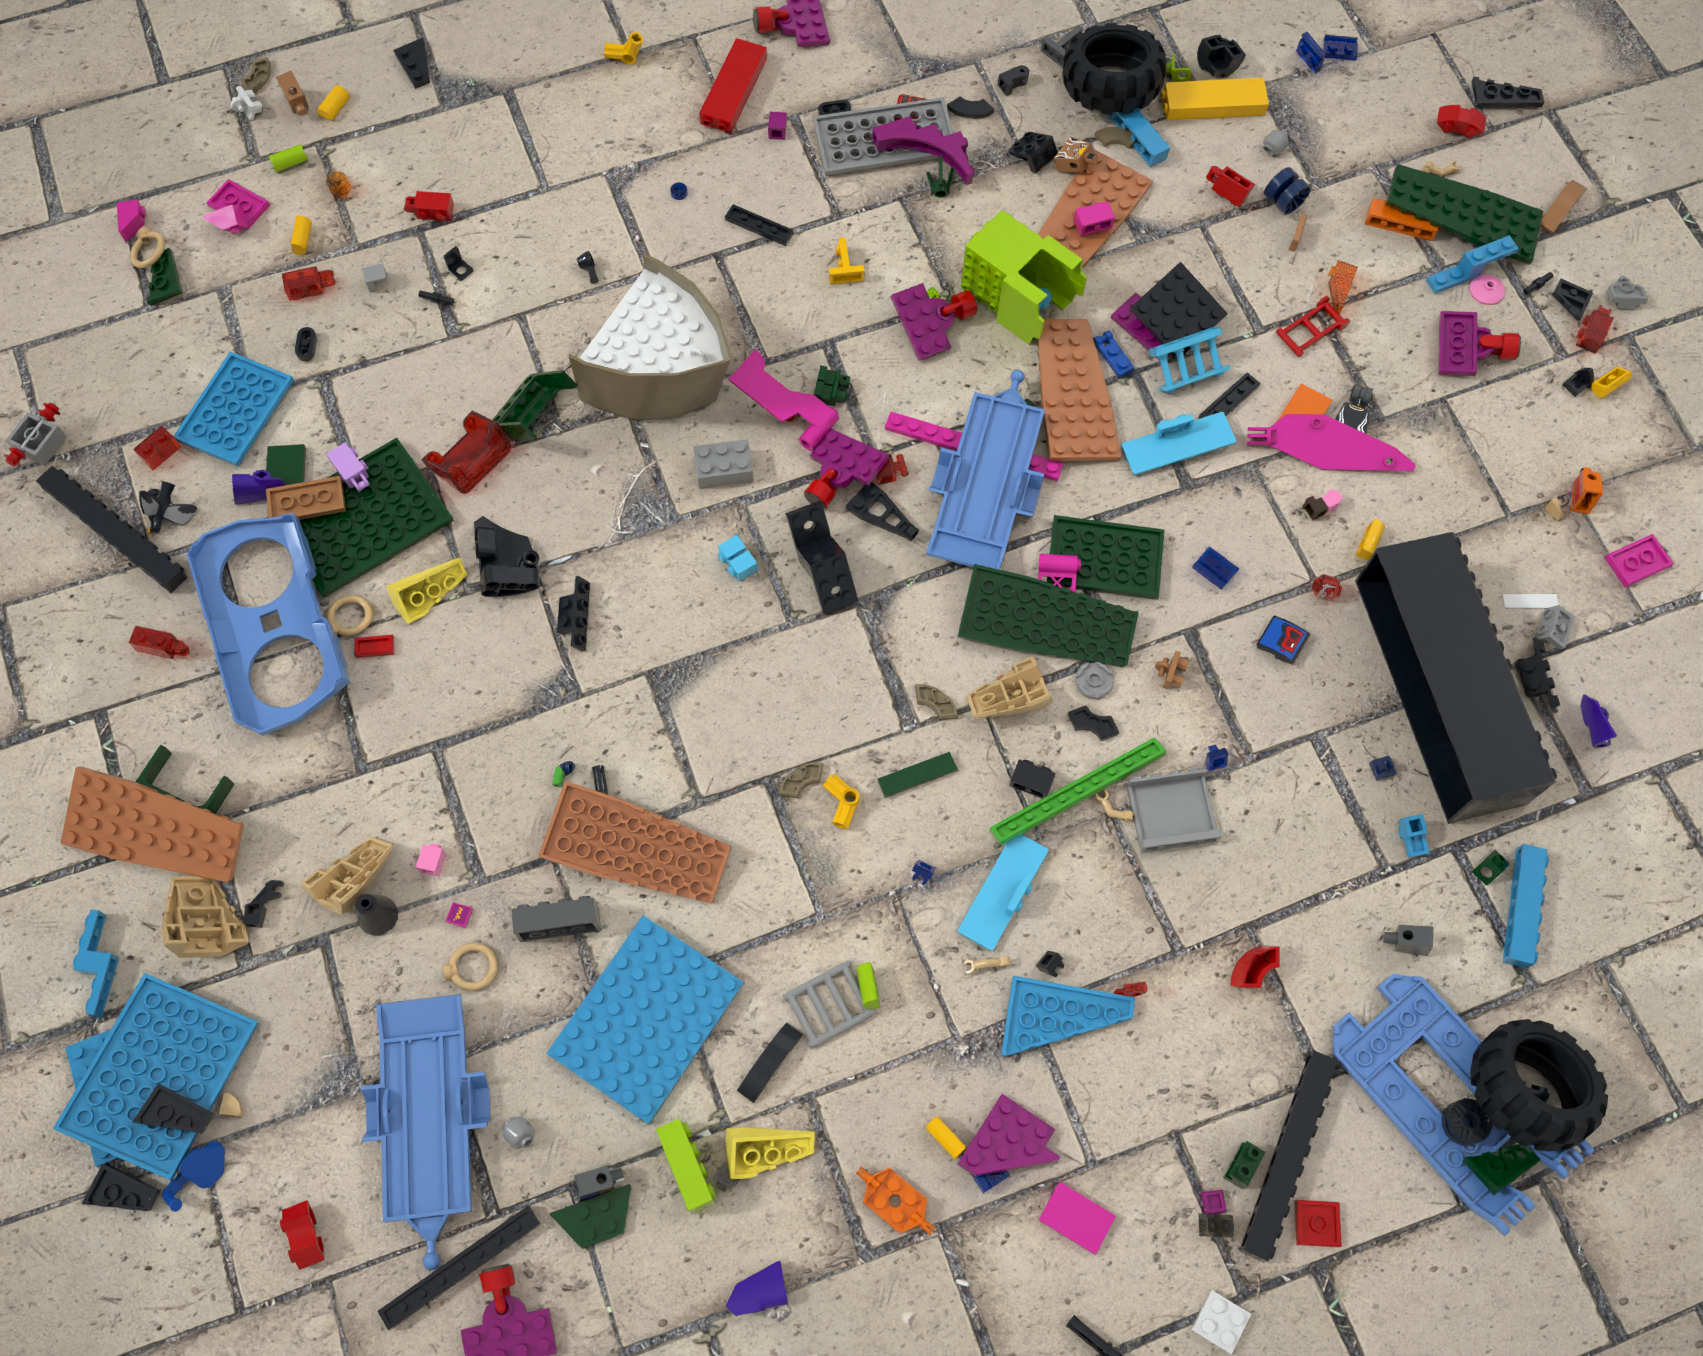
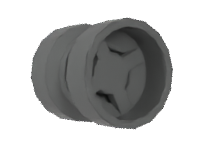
M1354 384L1349 401L1352 402L1353 399H1360L1363 402L1362 405L1367 406L1371 399L1373 388L1367 387L1362 389L1361 385Z

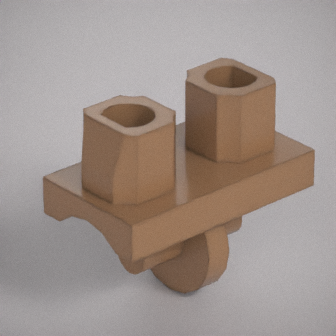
M1175 651L1170 664H1168L1169 659L1165 657L1163 661H1158L1155 664V668L1159 671V676L1163 677L1164 673H1167L1163 688L1168 689L1169 686L1180 688L1184 676L1176 674L1175 670L1185 672L1189 660L1180 657L1181 652Z

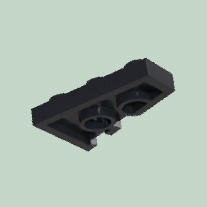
M424 38L393 50L415 89L430 83Z
M158 1083L132 1122L203 1134L215 1114Z
M102 1163L82 1204L151 1211L161 1190L107 1163Z

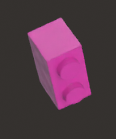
M1108 201L1080 207L1075 210L1073 218L1080 237L1111 229L1115 220Z

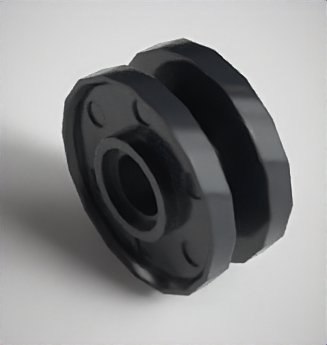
M1464 1098L1451 1103L1444 1109L1442 1115V1127L1445 1134L1452 1142L1461 1146H1471L1484 1141L1490 1135L1493 1126L1489 1120L1490 1114L1485 1108L1481 1109L1475 1099ZM1464 1117L1469 1120L1470 1127L1465 1125Z

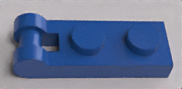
M1109 330L1104 332L1102 336L1093 338L1095 347L1118 378L1134 371V365L1114 340Z

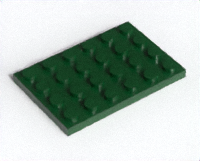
M1054 515L1049 554L1077 555L1078 559H1081V569L1076 573V589L1158 599L1165 529ZM1047 577L1046 582L1055 583L1050 577ZM1061 577L1054 578L1056 579V581H1058ZM1063 578L1059 584L1062 587L1070 588L1072 586V578Z

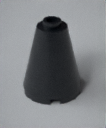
M364 894L356 901L357 922L365 933L380 936L386 934L387 931L396 925L398 909L390 898Z

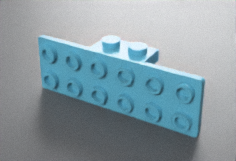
M1224 412L1194 420L1191 413L1179 415L1172 420H1163L1157 424L1155 433L1124 442L1121 447L1133 475H1138L1236 443V439Z
M1022 834L1007 842L957 932L989 951H993L1014 912L1019 913L1024 902L1021 900L1024 894L1028 896L1033 888L1031 882L1049 851L1048 848Z

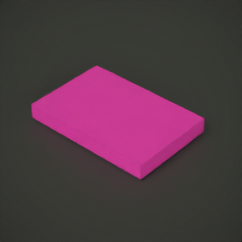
M230 179L206 202L214 210L231 204L242 207L247 229L270 206L267 200Z
M1653 534L1604 557L1625 588L1674 565Z
M1059 1181L1038 1220L1096 1255L1116 1216Z

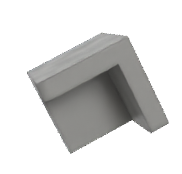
M383 263L362 268L369 292L377 291L375 282L387 279V272Z

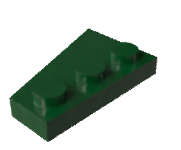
M167 248L163 251L158 261L151 266L152 281L149 283L150 296L147 297V303L150 306L182 294L173 251Z
M1521 1144L1502 1148L1496 1152H1485L1475 1157L1468 1156L1463 1160L1467 1167L1493 1195H1496L1540 1161L1539 1157L1528 1146Z

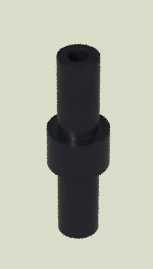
M1548 272L1544 276L1536 278L1532 281L1531 285L1523 289V293L1528 295L1534 290H1539L1547 281L1554 277L1553 273Z
M420 290L418 294L420 298L429 299L433 303L454 304V298L442 296L441 293H430Z

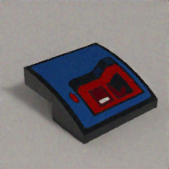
M1274 615L1256 645L1258 649L1275 654V659L1293 665L1308 640L1310 633L1296 624Z

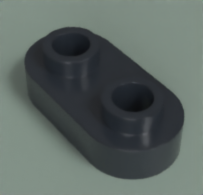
M846 100L823 102L818 107L819 116L851 111V104Z
M304 327L297 333L295 354L301 361H309L315 355L317 335L310 327Z

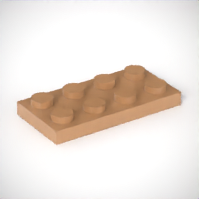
M341 476L266 489L269 518L294 513L299 520L346 511Z

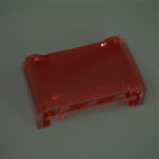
M473 410L463 421V427L467 433L443 456L436 451H430L421 459L430 470L463 494L469 493L510 453L512 448L510 440L497 422Z

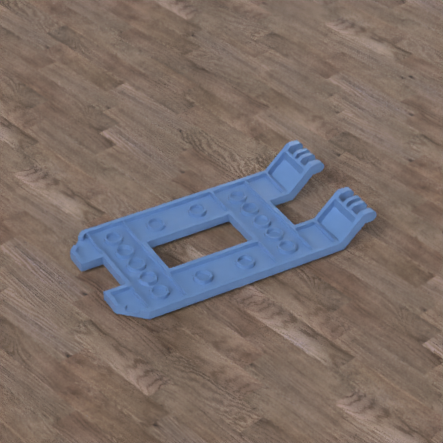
M1392 974L1377 987L1378 991L1389 1001L1390 1005L1375 1019L1363 1027L1349 1012L1333 1026V1057L1338 1060L1339 1064L1467 1207L1493 1225L1502 1235L1506 1236L1510 1232V1228L1499 1217L1501 1215L1505 1216L1511 1225L1516 1226L1519 1223L1518 1219L1523 1220L1525 1214L1514 1203L1516 1201L1520 1202L1528 1212L1535 1208V1204L1527 1195L1510 1184L1496 1195H1493L1467 1167L1463 1160L1468 1156L1475 1157L1489 1151L1490 1153L1496 1152L1511 1136L1504 1129L1499 1131L1492 1123L1493 1127L1490 1135L1482 1142L1471 1146H1461L1452 1142L1442 1127V1113L1394 1062L1416 1040L1422 1037L1467 1088L1475 1094L1477 1088L1471 1085L1470 1069L1473 1054L1482 1041L1423 977ZM1464 1117L1465 1125L1470 1127L1469 1120ZM1586 1140L1577 1145L1587 1156L1594 1152L1593 1147ZM1533 1144L1528 1145L1539 1157V1162L1554 1170L1562 1179H1566L1569 1176V1171L1558 1162L1560 1159L1564 1160L1568 1167L1574 1170L1578 1167V1164L1584 1161L1583 1156L1573 1147L1568 1150L1548 1152L1535 1150Z

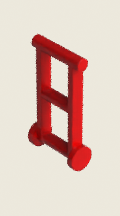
M1328 296L1323 297L1317 303L1315 309L1285 329L1280 327L1276 330L1278 336L1298 357L1304 354L1303 351L1335 329L1341 331L1350 323L1348 318L1343 319L1328 303L1330 300ZM1325 309L1336 323L1320 332L1309 319ZM1303 323L1315 337L1298 347L1287 333Z

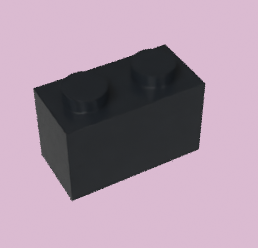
M1019 759L1009 786L1043 799L1048 795L1056 773L1047 767L1035 766L1029 760L1022 761Z

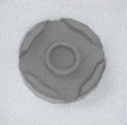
M1085 663L1076 673L1075 685L1077 690L1088 699L1104 698L1113 687V675L1111 670L1102 663Z

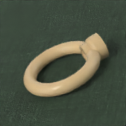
M143 227L138 230L139 239L134 243L130 252L131 263L137 268H147L156 263L165 249L163 235ZM153 238L157 239L158 245L154 254L145 261H139L138 252L141 246L151 243Z
M348 595L337 599L330 605L326 618L332 624L337 635L351 636L364 631L369 626L373 617V611L369 602L364 598ZM357 603L364 608L365 617L359 625L353 628H343L335 621V612L343 604Z
M468 943L459 947L452 954L449 964L443 965L445 980H452L456 986L468 991L479 990L489 985L495 978L498 970V960L491 948L481 943ZM470 951L482 952L487 956L490 963L488 974L478 982H466L458 975L457 962L463 954Z

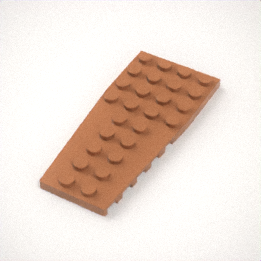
M1097 150L1093 151L1098 156L1097 163L1095 165L1089 164L1083 172L1077 173L1038 233L1043 239L1047 235L1051 236L1082 258V267L1087 265L1089 259L1109 240L1111 234L1115 233L1126 221L1153 182V180ZM1108 201L1115 216L1113 228L1080 237L1073 221L1075 210L1080 207L1094 205L1098 202Z
M1044 319L1042 337L1037 339L1039 347L1037 352L1040 361L1038 366L1041 374V407L1045 409L1043 423L1049 460L1119 461L1121 459V451L1114 413L1089 321L1087 319Z
M79 766L75 768L60 844L115 860L229 882L233 879L244 823L229 820V817L211 813V810L205 808L200 809L187 801H179L174 796L158 793V790L137 782Z
M565 781L538 857L595 876L712 904L732 847L622 799Z

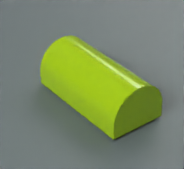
M301 144L269 156L276 173L308 161Z
M863 963L857 967L863 1007L865 1009L880 1008L872 963Z

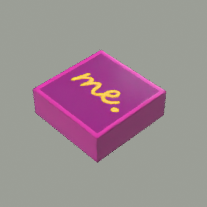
M453 902L446 922L466 928L473 909Z

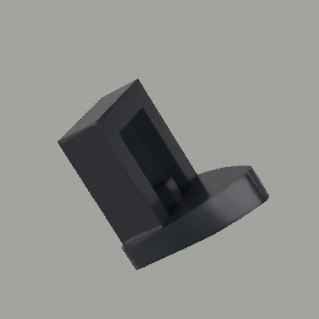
M1581 368L1577 370L1562 385L1576 397L1586 388L1592 387L1594 382L1593 369Z

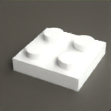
M1210 1290L1191 1331L1228 1354H1232L1251 1314L1213 1290Z

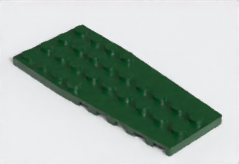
M1397 164L1390 184L1386 206L1393 204L1402 213L1409 211L1415 214L1414 218L1418 220L1425 218L1431 221L1430 225L1434 227L1441 225L1450 234L1457 232L1462 235V239L1480 247L1510 235L1519 249L1517 253L1507 257L1529 265L1532 263L1543 210L1490 192L1489 190H1483Z
M974 564L957 637L1013 651L1126 667L1139 612L1125 609L1120 605L1116 606L1107 603L1101 599L1097 600L1088 597L1086 594L1070 591V589L1060 588L1036 578Z

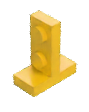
M839 238V245H836V256H840V260H838V268H829L830 284L864 281V265L850 266L846 238Z

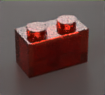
M161 425L133 450L153 471L181 446L174 436Z

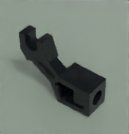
M271 880L265 883V887L251 903L245 904L244 925L247 927H263L267 911L264 904L268 900L281 898L282 894L275 892V888L278 886L283 887V881ZM258 908V914H252L253 909Z

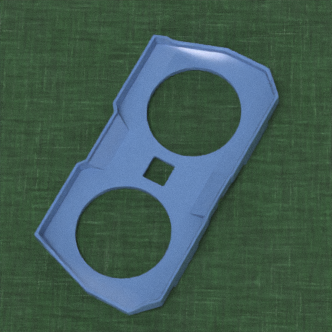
M294 513L282 514L280 517L237 520L206 532L197 541H194L187 553V558L204 618L207 621L219 671L235 723L263 736L300 722L350 683L346 671L347 665L338 636L334 632L332 624L323 617L312 582L316 576L315 570L317 569L307 537L303 533L299 518ZM256 540H271L282 544L289 551L293 561V574L286 590L271 603L260 607H243L230 601L222 586V573L229 557L241 546ZM278 611L282 626L265 632L261 618ZM301 637L307 639L318 647L323 658V675L316 690L301 703L290 707H272L261 702L253 692L250 679L251 669L258 654L267 645L281 638Z

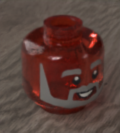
M1322 574L1314 579L1312 591H1314L1316 597L1332 601L1336 596L1339 597L1342 586H1340L1338 578Z

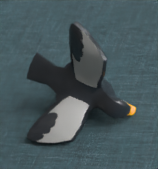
M162 481L161 490L139 491L142 513L147 515L151 522L148 533L160 532L163 519L183 525L195 514L197 510L195 505L173 504L171 502V494L176 485Z

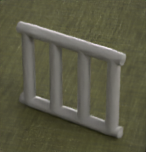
M849 960L783 995V998L789 1001L809 1039L808 1045L810 1049L877 1014L876 1009H865L863 1007L860 986L850 969L851 963ZM842 972L864 1012L854 1017L832 977ZM823 982L826 983L846 1020L836 1027L814 988ZM806 991L828 1030L819 1036H816L796 998Z

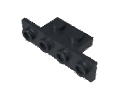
M575 576L574 594L559 598L557 632L561 635L571 633V647L583 652L586 651L590 582L580 576Z
M1534 637L1533 642L1537 656L1518 660L1526 695L1530 698L1547 693L1551 709L1554 713H1557L1560 701L1558 695H1554L1552 690L1556 687L1553 677L1549 678L1548 671L1551 670L1548 659L1544 660L1543 653H1546L1543 642L1538 641L1537 637Z

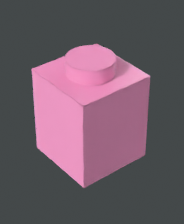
M432 843L430 846L423 845L416 864L417 870L420 873L439 877L446 853L440 845Z

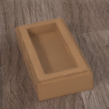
M1301 213L1289 247L1290 251H1296L1307 214Z

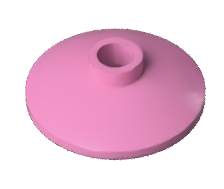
M1483 274L1477 276L1470 283L1469 289L1472 297L1482 304L1493 305L1500 302L1504 297L1505 288L1503 283L1492 275Z

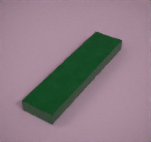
M949 751L880 777L877 781L884 798L955 772L957 767Z

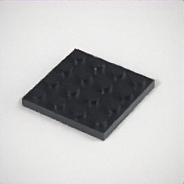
M1179 262L1130 308V311L1161 345L1215 327L1228 315L1182 262ZM1190 346L1184 348L1183 354H1186L1191 349ZM1170 352L1172 357L1177 361L1176 353Z

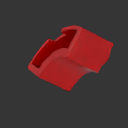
M1461 105L1439 107L1437 124L1444 133H1460L1467 138L1484 133L1486 117L1480 111L1472 107L1470 110L1460 108Z
M1262 945L1247 951L1234 967L1230 986L1261 988L1262 980L1266 973L1271 969L1280 967V946Z
M308 1200L283 1209L282 1220H280L281 1230L283 1233L286 1232L290 1245V1250H288L290 1261L292 1263L295 1262L299 1270L325 1260L321 1236L317 1238L314 1227L317 1221Z

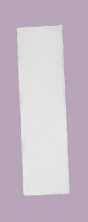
M1503 594L1505 608H1549L1558 605L1557 594Z

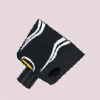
M1353 399L1351 404L1347 402L1343 404L1335 420L1366 434L1369 411L1362 408L1363 402L1360 399Z

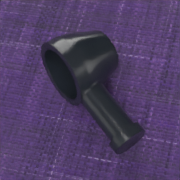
M586 251L577 258L580 269H588L590 283L595 284L599 281L595 272V263L590 251Z

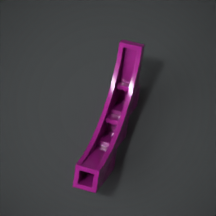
M911 116L872 128V139L878 152L888 149L905 148L926 152L938 158L941 155L942 160L960 175L965 185L972 184L975 172L973 166H970L968 163V156L966 154L968 141L966 137H963L961 131L943 136L942 131L938 130L936 124L918 129L916 122L913 123Z

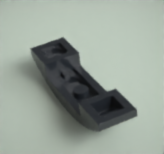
M786 1022L755 1062L737 1092L752 1103H755L765 1089L766 1084L789 1052L794 1049L803 1034Z

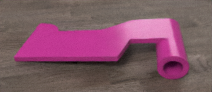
M755 349L728 381L780 422L796 414H799L808 421L810 426L800 436L799 442L804 448L812 451L830 428L839 420L838 412L814 395L790 391L764 371L765 361L762 355Z

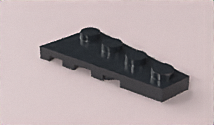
M1473 77L1471 81L1476 108L1542 107L1544 104L1542 89L1522 85L1514 87L1511 83L1506 82L1498 84L1494 83L1495 80L1490 79L1482 81L1479 80V77Z

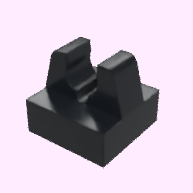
M1047 951L1036 967L1050 976L1057 977L1058 974L1054 970L1056 967L1064 968L1063 957L1059 953Z

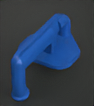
M211 1141L203 1148L192 1150L181 1162L180 1173L162 1192V1198L171 1211L177 1212L181 1209L182 1201L175 1198V1195L189 1180L200 1188H209L223 1175L225 1148L219 1141Z

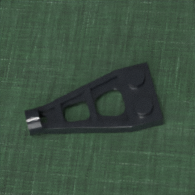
M872 482L869 486L864 485L846 505V509L859 519L907 538L909 541H912L919 532V529L909 522L888 495ZM876 501H880L886 508L882 516L873 515L868 511ZM890 514H894L900 520L896 526L885 522Z

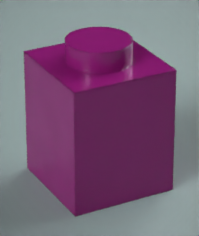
M770 111L768 124L769 139L785 140L787 113Z

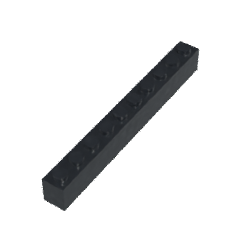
M51 466L36 480L44 491L170 594L187 579L183 573L185 569L177 562L173 564L170 561L171 558L165 552L159 553L157 551L159 548L151 541L147 543L144 540L146 538L139 531H132L133 527L127 521L123 520L121 522L119 520L120 517L113 510H106L107 506L101 500L95 501L93 499L94 495L87 489L84 491L80 489L82 486L75 479L69 480V475L62 469L57 470Z
M1315 1050L1308 1053L1239 1252L1261 1262H1268L1275 1255L1276 1247H1274L1276 1238L1279 1239L1282 1234V1220L1287 1218L1290 1206L1288 1203L1290 1197L1293 1198L1297 1191L1295 1183L1297 1177L1300 1178L1303 1173L1304 1157L1307 1158L1310 1153V1139L1316 1135L1318 1126H1316L1317 1119L1321 1118L1325 1109L1322 1106L1325 1098H1328L1331 1092L1330 1081L1335 1078L1338 1071L1336 1067L1338 1060Z

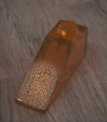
M1340 260L1337 261L1335 266H1331L1328 276H1330L1328 285L1332 305L1339 315L1358 268Z

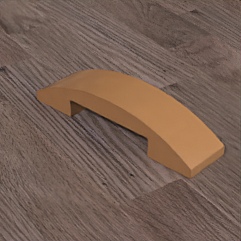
M1571 180L1542 218L1540 227L1553 234L1587 188Z

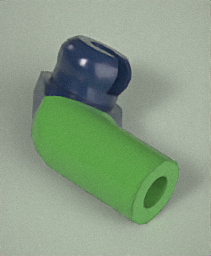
M566 761L555 768L553 786L562 787L563 778L575 769V764L572 761Z

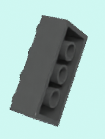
M581 896L578 898L579 900L572 901L570 899H560L558 903L544 901L539 902L536 906L528 904L518 905L517 908L512 909L513 933L520 942L598 932L601 931L599 906L591 896Z

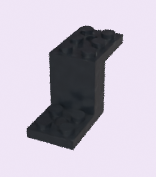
M817 501L785 513L799 562L813 580L823 614L858 602L846 554L831 536L822 502ZM807 521H812V526L805 529L804 524ZM836 586H839V592L836 594H832V589Z

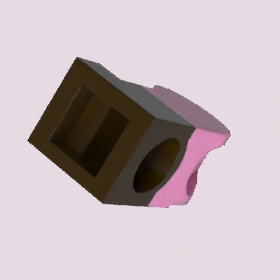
M1329 490L1325 496L1315 499L1313 496L1307 498L1303 508L1313 521L1335 510L1342 500V496L1336 490Z

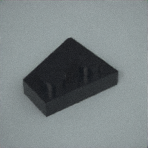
M1561 278L1552 296L1577 321H1580L1593 292Z

